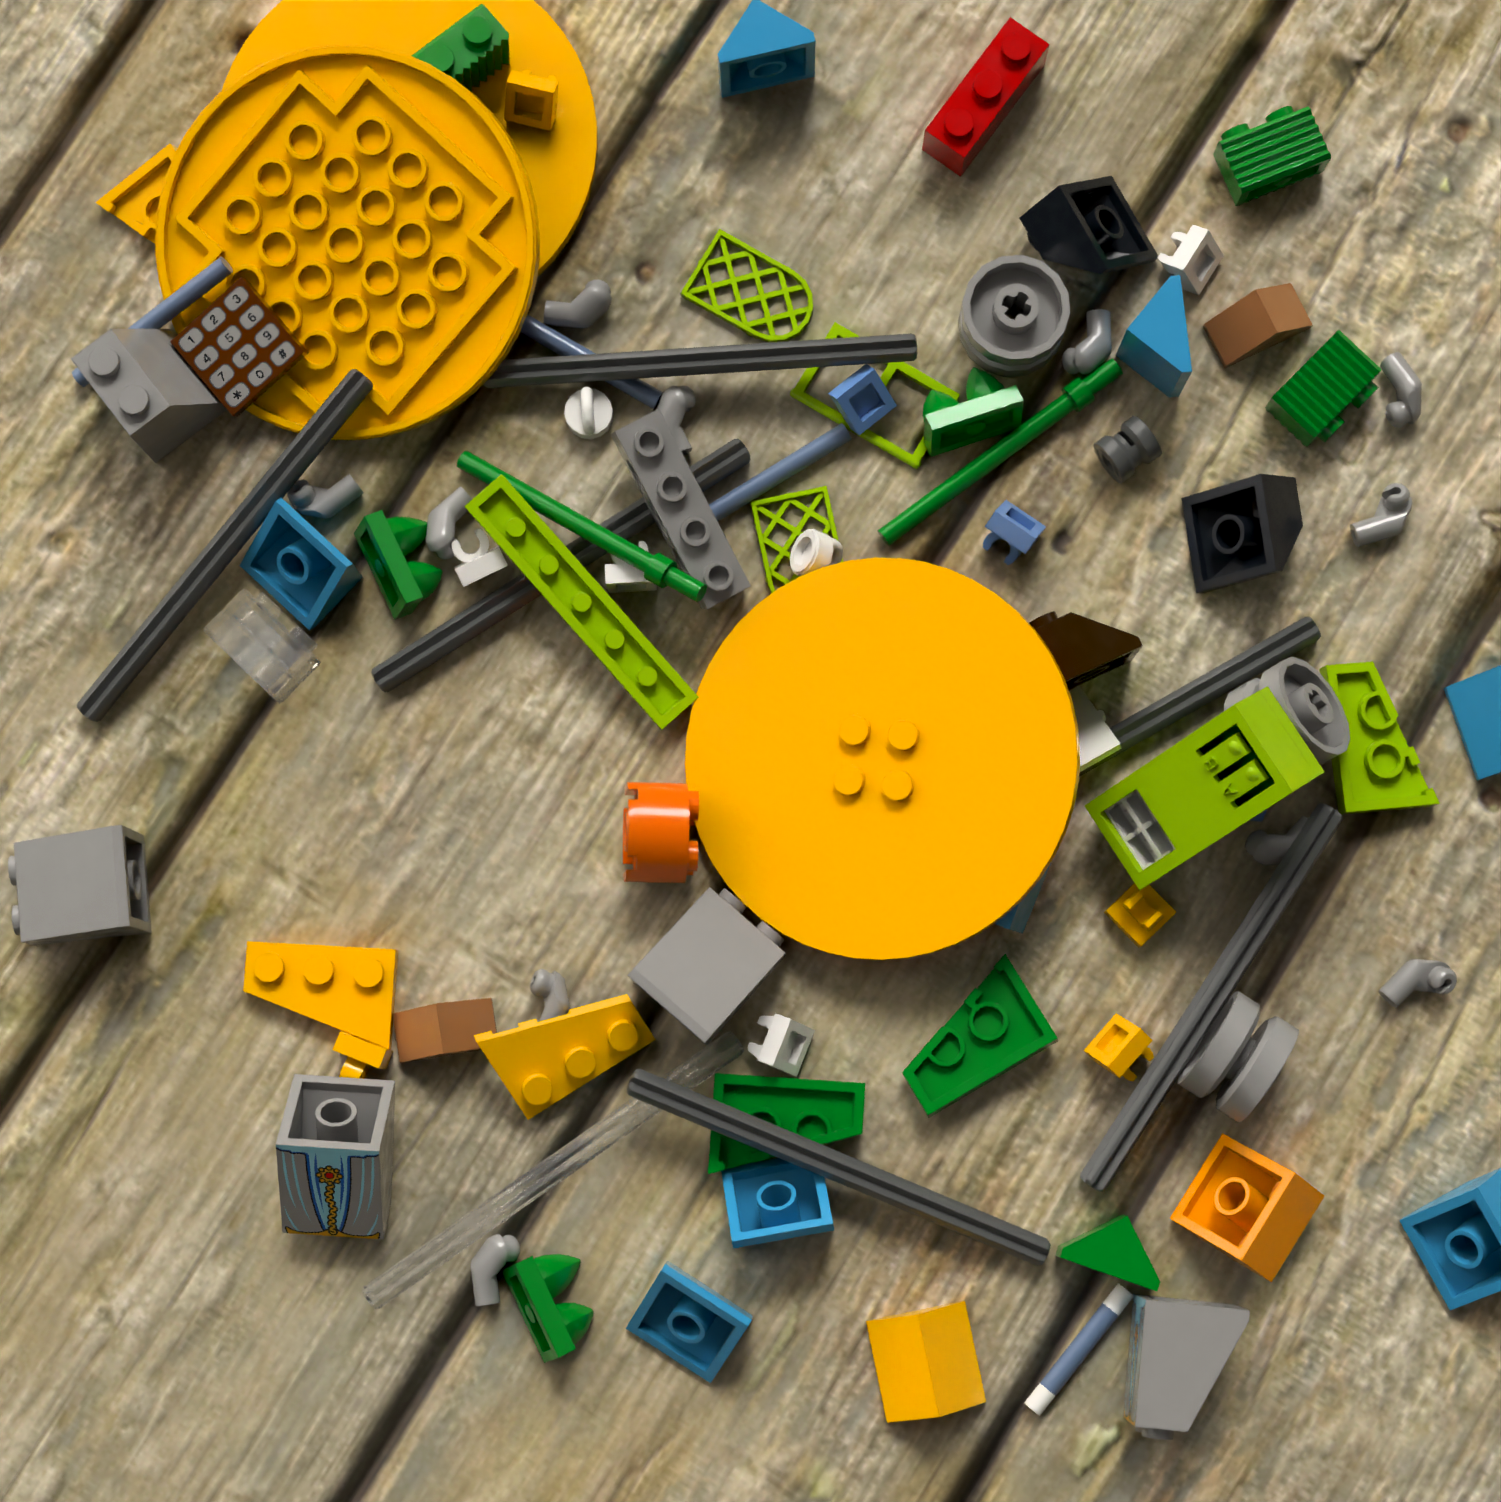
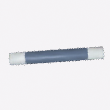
M1118 1283L1024 1404L1041 1416L1134 1295Z

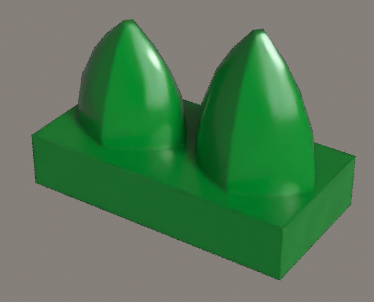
M973 367L966 384L967 401L959 403L950 395L932 389L923 405V442L930 457L1015 430L1019 427L1022 421L1024 400L1017 386L1005 388L992 375Z
M380 510L364 516L354 535L392 616L396 620L412 614L418 604L434 592L441 580L443 571L425 562H407L404 557L415 550L425 539L427 522L410 517L386 518L383 511Z
M550 1254L536 1258L530 1256L502 1270L503 1276L544 1363L575 1350V1344L588 1331L594 1314L591 1308L581 1304L560 1303L555 1305L553 1299L561 1294L572 1282L581 1263L579 1258L569 1255Z

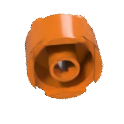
M626 782L625 795L634 796V799H628V808H624L623 864H633V870L626 869L623 874L624 882L685 883L686 876H693L694 871H697L698 841H689V826H694V821H698L699 792L688 791L687 783Z

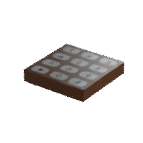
M240 277L170 341L229 413L237 417L309 353L244 277Z

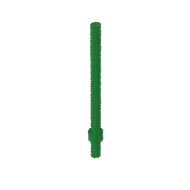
M1111 358L1083 380L1077 377L1062 388L1063 394L877 530L883 541L890 546L1073 410L1079 413L1094 402V395L1123 374L1118 363Z
M464 451L457 461L459 469L488 485L502 474L534 511L644 572L646 580L660 588L669 586L696 602L701 601L704 597L707 585L679 570L677 562L661 553L653 555L469 451Z

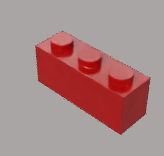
M1010 17L925 129L922 150L961 177L1045 66L1050 44Z

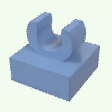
M868 364L862 366L828 393L850 429L858 435H861L897 406L876 370Z
M1005 500L995 510L985 525L991 532L984 539L983 548L988 551L998 539L1007 541L1010 545V553L1006 556L1004 562L1010 565L1022 552L1026 554L1033 547L1046 526L1008 500Z

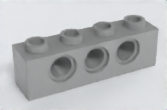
M660 409L611 433L613 441L681 571L707 585L704 597L698 602L700 608L709 609L749 588L751 585Z

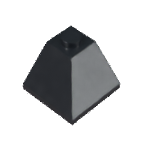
M1112 176L1059 185L1019 217L1027 231L1030 244L1040 253L1044 260L1097 274H1104L1152 263L1158 259V254Z
M1258 474L1181 498L1196 593L1203 594L1283 571L1303 527L1296 478Z

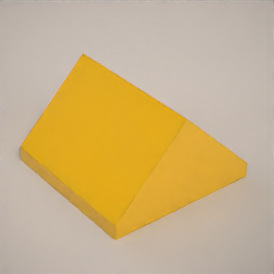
M965 1301L866 1321L887 1423L938 1418L986 1402Z

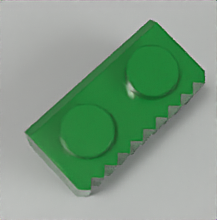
M480 4L414 53L412 57L431 64L456 79L472 92L473 87H480V81L487 82L488 75L494 76L495 70H502V64L509 65V33L485 5Z
M1286 106L1269 114L1265 118L1266 123L1250 129L1248 124L1244 123L1230 128L1221 135L1222 140L1218 142L1213 156L1235 206H1240L1245 202L1258 199L1280 188H1285L1298 181L1311 178L1326 169L1331 160V154L1327 150V144L1323 141V135L1320 133L1319 126L1316 124L1315 117L1308 106L1295 112L1292 106Z
M1338 330L1272 396L1265 408L1275 419L1280 421L1282 426L1294 434L1295 438L1300 440L1304 446L1308 447L1317 437L1325 443L1345 423L1339 415L1351 403L1359 409L1376 392L1379 387L1372 381L1382 369Z

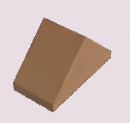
M1291 283L1255 289L1203 325L1224 368L1230 367L1313 326Z
M492 998L435 1003L393 1013L400 1063L479 1051L481 1049L474 1035L492 1031V1034L497 1033Z

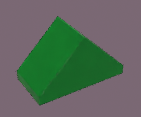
M1126 1215L1113 1218L1059 1245L1055 1256L1154 1291H1158L1160 1280Z

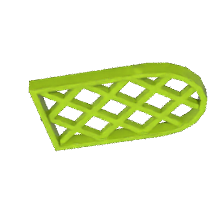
M721 229L718 230L703 257L698 261L697 267L680 293L681 297L742 330L747 335L768 343L786 342L798 336L809 324L813 312L812 292L805 279L790 267L781 264ZM726 241L744 251L729 255ZM720 242L723 256L708 260ZM748 257L753 273L735 277L731 261ZM755 257L769 264L772 268L758 271ZM725 263L730 279L712 283L708 267ZM703 270L706 285L691 288ZM777 273L782 289L764 293L760 278ZM784 273L792 277L799 285L787 287ZM754 279L758 295L741 299L737 284ZM731 285L735 301L718 305L714 289ZM804 290L808 298V306L793 310L789 294ZM708 291L712 305L694 295ZM784 296L788 311L770 316L766 300ZM761 302L764 318L747 322L743 306ZM738 308L741 322L722 311ZM806 314L805 319L798 326L795 316ZM790 318L793 331L784 335H776L772 322ZM767 324L769 335L752 328Z
M827 486L750 502L766 574L765 581L771 593L775 591L772 577L784 585L800 577L794 574L788 580L777 573L775 569L784 556L790 560L791 553L788 550L797 536L799 537L803 533L801 530L810 517L825 525L823 533L828 534L831 530L832 538L839 541ZM817 495L809 508L796 500ZM823 497L828 520L814 511ZM784 502L776 515L763 507ZM790 504L805 513L797 527L781 519ZM758 512L772 520L763 534ZM777 524L792 533L783 547L768 539ZM765 544L779 553L770 567Z

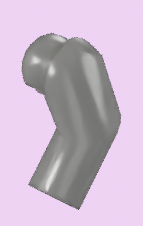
M599 279L592 280L586 284L585 289L571 303L546 300L544 324L573 328L590 327L609 309L612 301L609 285Z
M1395 352L1381 362L1380 368L1396 389L1397 401L1389 403L1386 407V417L1393 427L1401 428L1406 423L1414 424L1421 415L1422 383L1402 354Z
M350 474L329 489L311 486L307 480H297L287 492L288 499L291 501L290 504L294 510L302 515L323 519L335 516L364 494Z
M461 486L437 505L428 515L426 543L429 550L435 551L437 556L443 560L455 556L451 545L452 541L456 540L454 537L455 522L468 512L464 506L472 500Z
M1411 959L1378 992L1390 1005L1397 1008L1414 990L1442 995L1450 993L1456 986L1457 976L1444 962Z

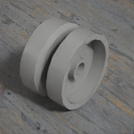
M1024 255L1001 256L983 265L968 282L958 319L960 341L969 358L985 371L1003 377L1026 376L1044 367L1058 351L1070 316L1069 293L1059 274L1043 261ZM1008 314H1015V315H1017V316H1016V318H1015V320H1014V319H1010V318H1009L1008 316H1006V315H1008Z
M1289 657L1264 671L1261 679L1255 678L1228 693L1226 697L1224 711L1268 686L1320 765L1347 751L1350 742L1349 723L1342 704L1332 687L1318 670L1302 659Z
M1239 991L1234 992L1227 1000L1181 1072L1177 1083L1198 1098L1209 1095L1224 1079L1217 1093L1216 1109L1237 1123H1241L1250 1115L1274 1084L1299 1034V1029L1280 1017L1275 1016L1265 1020L1252 1035L1259 1021L1260 1004Z

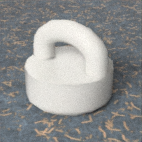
M587 386L569 397L564 411L569 429L573 434L584 439L601 437L609 430L613 422L614 413L610 400L601 391Z
M807 529L799 535L792 547L790 554L792 572L802 576L819 568L840 563L843 557V547L839 541L831 538L828 534L816 529Z

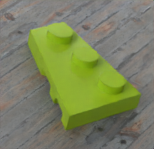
M1374 662L1335 664L1320 668V674L1329 683L1338 697L1349 723L1350 742L1347 751L1331 759L1338 812L1343 815L1430 807L1440 804L1433 788H1428L1417 765L1421 762L1414 747L1408 746L1396 719L1399 715Z

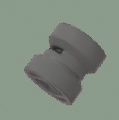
M1132 416L1122 423L1120 432L1114 436L1105 435L1093 445L1094 451L1103 467L1120 484L1131 478L1135 474V468L1140 464H1150L1162 455L1161 447L1154 434L1137 416Z

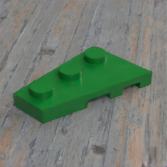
M1004 954L990 974L964 1000V1004L944 1027L937 1031L904 1069L902 1074L926 1115L930 1118L1058 1042V1038L1007 955Z
M715 1073L714 1100L819 1144H826L862 1134L865 1083ZM711 1130L708 1174L775 1157Z

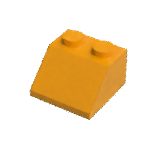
M1222 1133L1170 1219L1229 1258L1272 1283L1323 1200L1324 1195L1295 1172Z

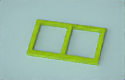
M835 322L825 339L860 336ZM905 362L883 363L887 367L880 379L885 387L888 386L897 371L930 391L933 389L943 392L955 400H958L960 397L959 393ZM820 367L807 368L795 388L790 391V396L835 423H842L846 429L856 434L850 429L840 412L805 393ZM869 429L858 435L915 469L920 467L921 460L927 451L923 442L924 436L914 453L910 454Z

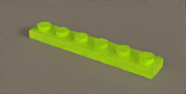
M502 474L464 506L661 730L699 698Z

